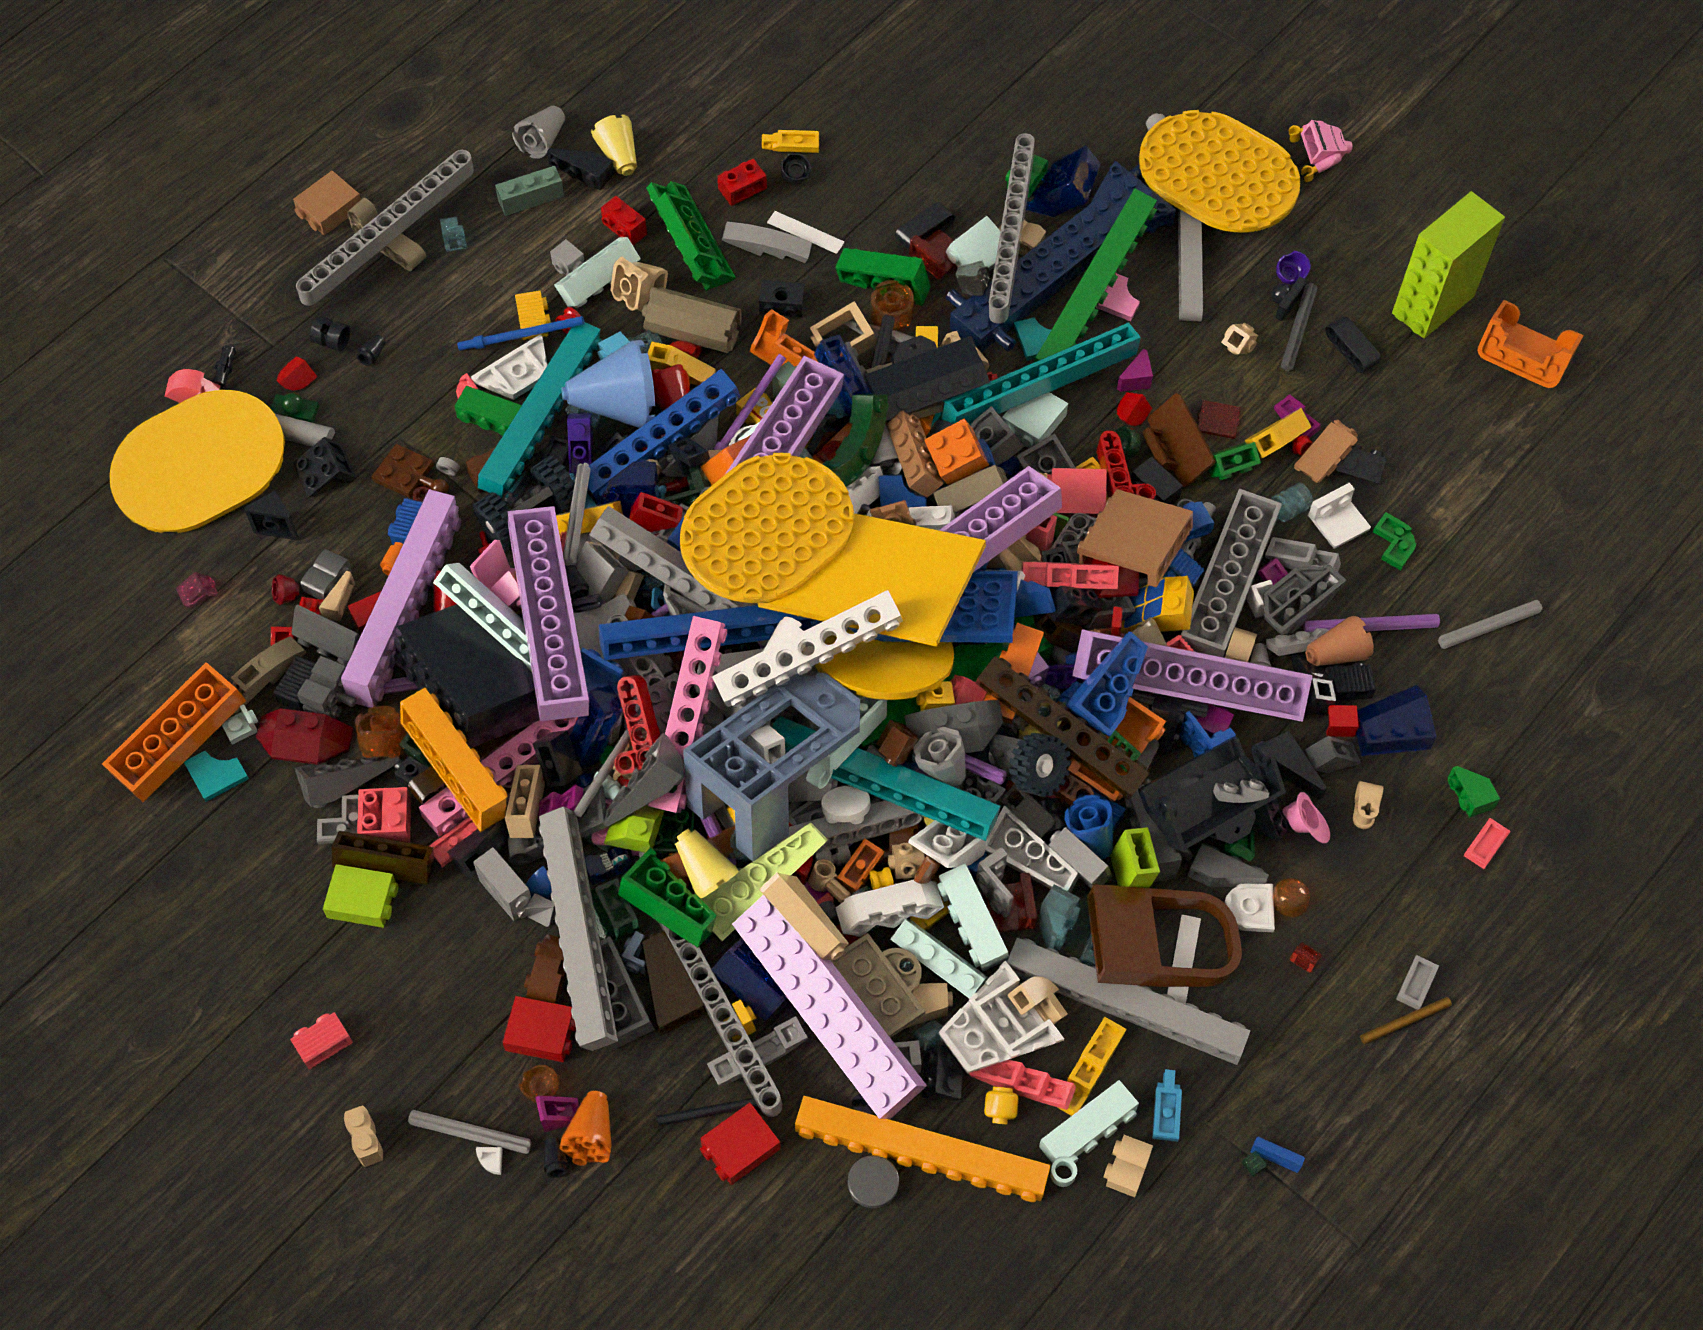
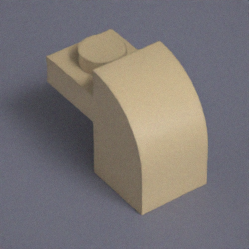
M1235 627L1225 658L1248 662L1257 634Z
M1032 977L1008 994V997L1021 1015L1034 1008L1044 1022L1050 1019L1055 1024L1068 1014L1054 995L1059 990L1058 987L1044 977Z

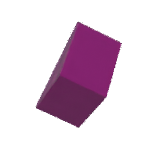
M1143 349L1120 375L1117 385L1118 391L1151 388L1153 374L1147 350Z
M536 1097L544 1132L568 1127L579 1108L578 1098Z

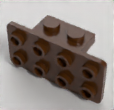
M1175 393L1148 417L1151 428L1148 427L1142 432L1146 439L1145 443L1151 449L1155 457L1154 459L1164 469L1173 470L1183 487H1188L1215 464V458L1181 394Z

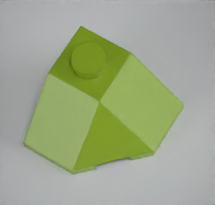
M648 805L641 807L610 825L604 844L646 853L650 847L652 849L654 847L664 810Z

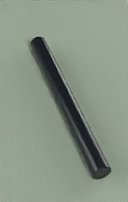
M754 1098L657 1115L658 1126L739 1111L748 1103H751L754 1108H757L758 1105Z

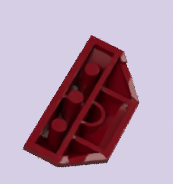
M280 708L261 716L256 738L272 759L319 765L341 753L349 751L354 728L326 714Z

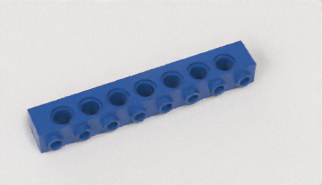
M722 369L717 371L588 466L591 469L588 482L589 492L597 502L607 498L614 489L626 484L633 475L641 472L640 466L644 461L663 457L666 451L669 450V444L697 432L704 423L716 418L727 406L734 405L738 398L741 397L737 386ZM714 395H719L716 399H710ZM701 408L700 411L693 413V410ZM683 421L681 425L675 426L677 422ZM665 434L663 438L657 439L659 435ZM641 448H647L645 451L639 452ZM629 461L626 465H621L622 462ZM611 474L608 478L603 479L604 475Z

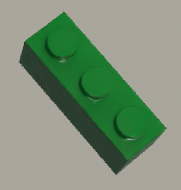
M466 386L455 404L457 418L462 422H470L484 430H492L503 436L522 405Z

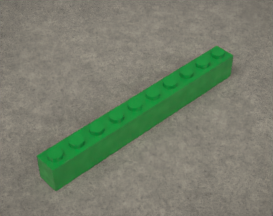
M1134 188L1035 357L1034 363L1075 346L1079 337L1084 338L1089 328L1086 324L1089 320L1093 322L1099 311L1096 307L1099 303L1103 305L1109 294L1106 292L1109 286L1113 288L1118 279L1116 275L1118 269L1121 271L1124 269L1128 261L1125 257L1128 253L1132 254L1138 244L1135 242L1136 238L1143 236L1148 227L1145 225L1146 221L1153 219L1157 211L1154 208L1157 202L1156 199Z

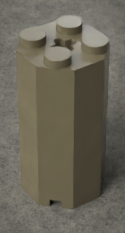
M661 287L651 288L650 300L648 304L644 305L642 310V316L645 317L643 328L646 331L725 353L733 350L739 334L737 324L740 325L742 320L741 309Z

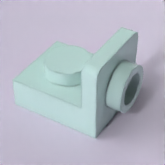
M244 704L240 706L241 713L228 718L222 724L232 745L257 733L255 723L258 720L253 710L247 711Z

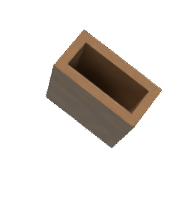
M330 171L293 199L296 207L294 210L301 219L308 221L313 230H318L325 236L349 218L348 211L361 198L356 190L336 173Z

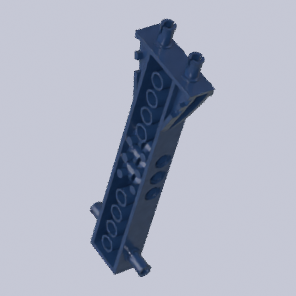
M1115 161L1090 205L1017 261L1008 319L1003 323H994L989 318L991 281L969 299H965L956 289H952V292L950 291L947 294L946 300L956 307L951 312L950 329L957 331L962 339L972 336L975 346L981 353L994 342H997L1006 352H1009L1015 346L1016 341L1006 333L1014 327V322L1025 319L1088 269L1134 188L1157 200L1154 207L1157 211L1151 221H1146L1145 225L1148 227L1145 233H1154L1156 228L1164 225L1166 227L1172 226L1176 209L1139 180L1143 177L1139 164L1128 171Z

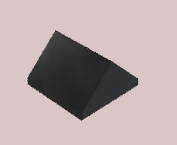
M275 491L246 506L245 512L254 534L298 540L299 536L292 517Z

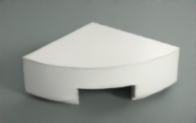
M476 1147L477 1157L481 1165L487 1171L501 1175L502 1147Z

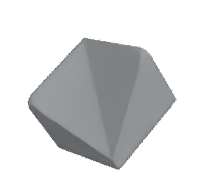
M534 893L526 906L528 918L546 927H549L555 919L556 911L553 902Z

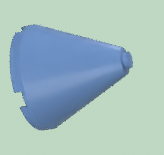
M642 340L630 341L565 382V387L561 388L563 400H567L569 405L637 428H641L655 417V415H649L652 406H655V395L648 353L641 354L640 347H645Z

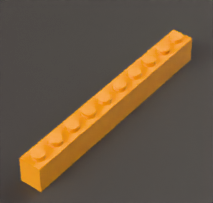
M803 1096L795 1122V1132H799L801 1137L807 1139L816 1137L823 1139L824 1143L831 1146L841 1144L848 1146L850 1151L856 1153L865 1151L872 1153V1156L897 1160L898 1164L905 1167H911L912 1165L922 1167L924 1172L936 1174V1172L943 1173L951 1180H968L976 1187L986 1188V1186L996 1188L998 1193L1004 1195L1017 1194L1028 1202L1042 1200L1050 1165L889 1119H879L875 1115Z

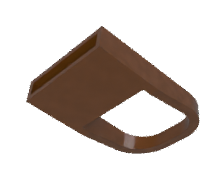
M1094 884L1087 895L1098 983L1155 987H1209L1226 981L1241 961L1242 948L1236 918L1224 902L1210 894L1194 891ZM1153 909H1198L1213 915L1221 923L1224 930L1228 953L1227 965L1219 969L1162 966Z

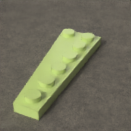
M810 822L764 853L754 862L752 861L739 870L734 877L718 886L719 888L703 897L701 900L717 915L712 931L723 941L735 930L732 923L763 896L759 889L777 872L792 875L828 839Z

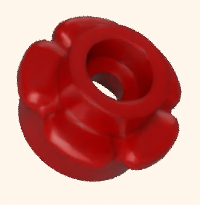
M1302 435L1293 440L1292 450L1294 454L1302 456L1312 444L1309 436Z

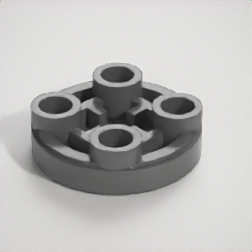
M866 1156L859 1159L851 1167L848 1174V1190L854 1202L867 1208H880L889 1205L897 1194L899 1176L896 1168L889 1160L880 1156Z

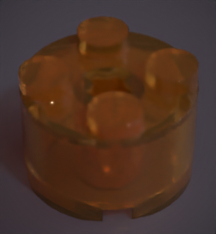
M888 280L878 284L871 294L870 315L873 322L877 326H881L882 317L890 315L895 318L893 330H900L911 324L914 307V295L911 288L906 284L903 286L899 284V281Z
M376 706L369 708V712L363 716L360 713L356 717L355 726L358 745L365 758L384 756L393 758L400 755V750L406 744L405 728L401 724V715L395 711V708Z

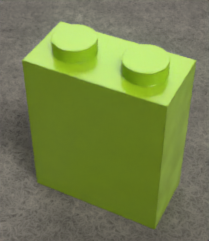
M1148 827L1124 830L1110 855L1118 886L1150 888L1160 870Z
M336 864L323 911L329 919L384 928L386 920H389L391 917L392 906L390 904L392 897L395 898L397 895L398 883H396L391 873Z

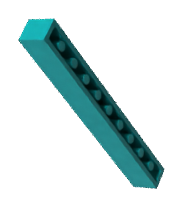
M584 322V325L575 326L570 329L478 474V488L489 493H496L501 498H503L506 491L509 492L514 485L516 475H521L525 466L524 462L532 457L535 450L534 446L542 441L545 433L544 430L552 425L555 412H560L564 400L561 388L565 387V382L583 372V367L585 365L588 366L591 362L593 351L599 349L598 343L602 341L600 338L601 329Z
M1126 323L990 381L989 384L944 401L942 419L955 424L965 418L971 425L976 418L991 406L1000 414L1136 355L1141 337L1130 323Z
M778 716L772 725V728L785 738V754L816 732L814 729ZM858 747L836 770L833 769L831 778L984 841L988 839L995 826L1000 806L991 801L962 791L900 764L897 767L892 766L884 758Z

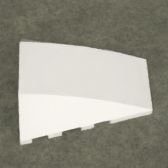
M1006 960L938 1033L967 1073L1064 1041L1063 1036L1049 1019L1044 1022L1034 1008L1023 1015L1019 1013L1008 997V994L1018 987L1020 979Z

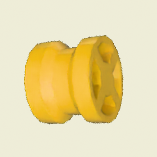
M885 867L879 872L875 870L869 872L873 890L894 885L889 867Z

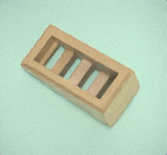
M346 571L321 603L319 610L323 617L333 621H341L355 586L351 572Z

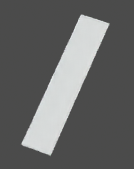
M777 211L772 214L767 222L836 254L844 244V241Z
M1187 915L1181 916L1172 967L1192 968L1201 918ZM1168 987L1167 994L1175 998V1001L1185 1004L1189 987Z

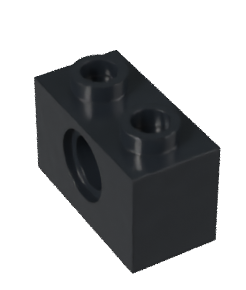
M762 280L759 314H766L772 309L782 316L802 317L805 285L802 283Z

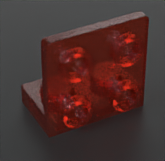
M937 230L926 240H922L918 235H914L910 239L909 255L923 259L925 268L938 280L957 266L948 259L945 253L954 240L942 230Z
M1030 872L1020 873L1019 882L1004 884L1013 895L1010 914L1006 918L1001 913L997 914L990 905L991 901L985 895H981L999 933L1035 929L1037 913Z

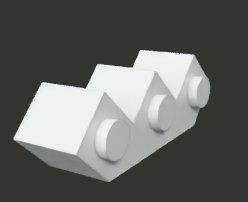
M914 880L849 896L836 907V912L843 934L861 937L876 925L895 928L910 916L929 919L944 908L936 882L930 881L929 883L919 884Z

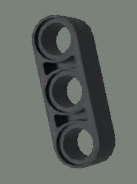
M937 202L899 227L895 233V238L909 251H914L950 227L955 220V216L941 202Z
M1344 316L1325 327L1328 339L1358 373H1364L1380 364L1381 357L1377 349L1348 317Z

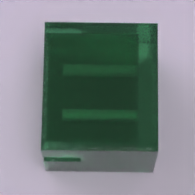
M1256 1151L1242 1161V1164L1253 1177L1267 1166Z

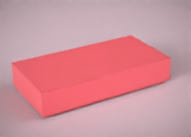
M1489 818L1465 852L1464 857L1485 869L1509 835L1510 830Z

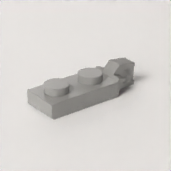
M1316 628L1313 632L1299 631L1295 635H1277L1275 638L1266 639V647L1278 656L1304 652L1311 642L1329 630L1326 628Z

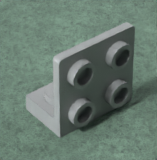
M1001 847L979 862L975 884L982 896L985 895L989 899L993 910L997 914L1001 913L1006 918L1010 914L1013 895L1000 881L1004 876L1003 873L1008 856Z

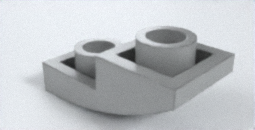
M1241 779L1239 788L1235 784L1225 782L1224 785L1216 783L1213 790L1219 801L1232 803L1259 801L1268 798L1270 794L1264 783L1256 779H1250V781Z

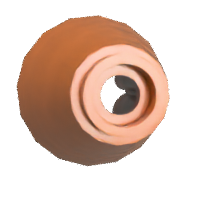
M590 1091L587 1093L561 1139L560 1149L572 1158L574 1164L580 1166L586 1165L587 1162L605 1163L609 1161L612 1147L609 1105L607 1096L600 1091Z

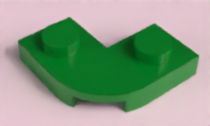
M1385 512L1375 526L1373 533L1391 543L1381 560L1401 571L1413 554L1417 543H1415V538L1411 533L1412 528Z

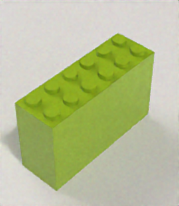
M1471 191L1423 230L1417 238L1392 314L1409 326L1414 333L1425 339L1470 301L1476 294L1505 216Z

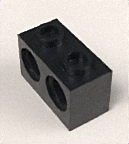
M1060 586L1051 595L1056 611L1049 614L1053 622L1086 626L1102 609L1097 594L1093 590Z

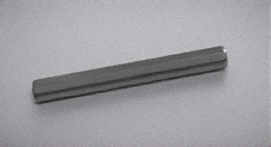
M1313 283L1305 285L1281 363V368L1287 372L1294 368L1318 288Z

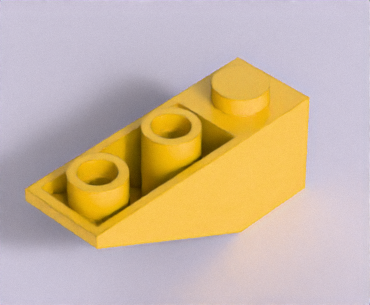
M651 342L648 350L651 371L655 369L662 370L676 364H681L688 373L690 384L700 385L715 374V368L670 345Z
M1302 408L1245 439V442H1255L1259 458L1261 459L1310 429L1311 425Z

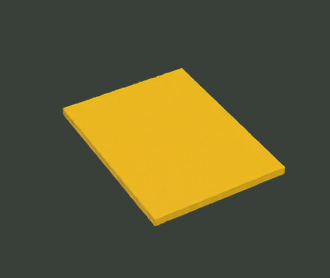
M854 513L850 538L843 550L830 563L793 593L778 600L757 604L760 608L824 622L888 590L901 614L903 622L899 623L900 626L892 631L887 632L884 630L878 634L937 646L986 547V540ZM873 614L869 617L868 621L870 623H877L881 616ZM858 625L849 626L851 628L859 629Z

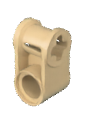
M1362 781L1358 782L1353 813V822L1358 828L1368 829L1373 826L1375 818L1379 813L1383 786Z

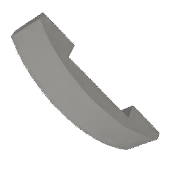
M795 1016L776 1026L774 1032L752 1044L764 1066H767L798 1047L808 1037ZM730 1052L707 1063L718 1086L743 1078ZM746 1056L742 1058L741 1062L750 1063L753 1057Z

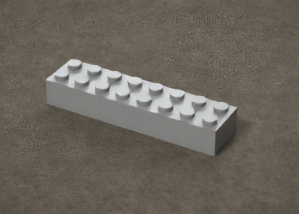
M1242 489L1238 490L1193 603L1190 630H1183L1181 633L1182 638L1185 639L1184 642H1188L1187 645H1190L1194 652L1224 657L1250 586L1253 583L1277 521L1282 503Z

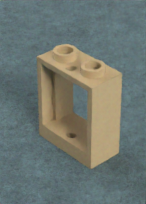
M855 301L810 327L813 336L810 338L815 347L818 348L825 343L822 336L854 318L863 333L850 342L852 349L856 348L858 355L875 346L877 338ZM844 345V346L840 347L839 349H837L838 351H840L841 353H843V357H842L840 363L845 362V345Z

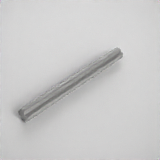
M587 463L577 466L563 552L566 566L576 564L591 470Z

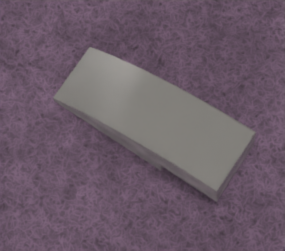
M1272 537L1265 554L1266 558L1270 560L1277 557L1282 566L1291 570L1296 567H1323V565H1331L1338 572L1341 565L1338 553L1317 550L1316 544Z

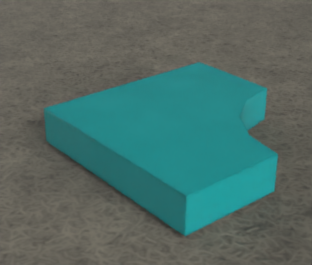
M1035 317L1014 322V329L1026 360L1035 359L1051 329L1040 325Z
M203 751L184 762L205 802L249 779L238 758L217 760L206 751Z

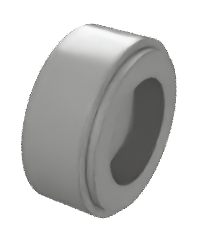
M440 457L436 464L439 471L450 476L457 475L460 468L458 463L445 457Z

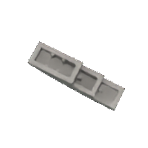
M735 222L726 223L722 241L759 256L765 252L782 260L785 256H789L803 263H806L812 245V242L788 233Z

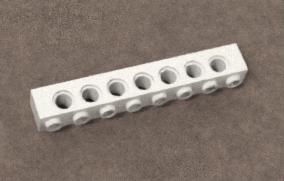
M887 590L712 676L727 707H737L752 695L760 696L768 691L767 688L774 684L777 686L782 685L790 680L789 677L797 673L799 675L805 674L812 669L811 666L819 662L824 664L831 661L835 654L840 652L847 653L862 641L869 642L874 640L878 636L877 634L884 630L889 632L896 629L903 620ZM873 614H879L881 619L877 623H870L868 621L869 617ZM850 625L859 626L858 631L854 634L847 633V628ZM834 635L837 637L834 644H825V639L828 636ZM806 647H815L812 655H803V650ZM785 657H792L793 662L791 665L786 667L781 665V661ZM763 668L771 669L767 677L759 676V672ZM743 678L749 679V683L745 688L737 687L739 680Z

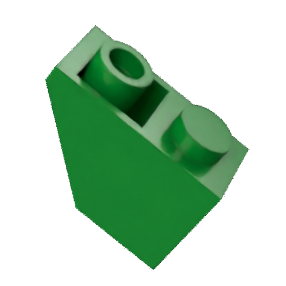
M1459 766L1452 768L1448 776V784L1453 791L1455 790L1459 798V805L1463 811H1466L1469 818L1495 809L1500 797L1489 778Z

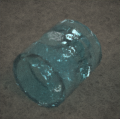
M1300 482L1287 488L1286 491L1271 497V500L1282 503L1278 518L1283 522L1296 517L1297 513L1301 514L1309 510L1313 502L1310 491Z

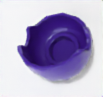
M1299 251L1283 255L1276 266L1277 276L1283 283L1294 285L1299 277L1306 279L1311 270L1310 260Z

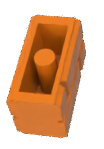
M864 838L838 875L837 881L853 895L859 894L870 878L869 872L876 870V866H879L883 860L885 852Z

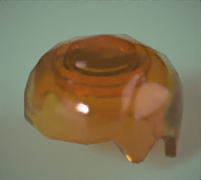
M1287 878L1280 880L1273 890L1274 908L1284 916L1296 917L1302 915L1309 905L1310 893L1308 887L1299 879Z
M546 1065L534 1066L528 1072L523 1073V1080L519 1084V1088L525 1098L537 1103V1096H555L559 1087V1077L551 1067Z

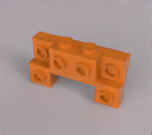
M772 309L764 315L759 332L751 345V353L772 365L778 354H781L786 358L782 366L789 361L795 367L803 356H806L836 371L838 370L843 353L827 343H824L818 349V352L815 353L785 334L789 323L788 319Z

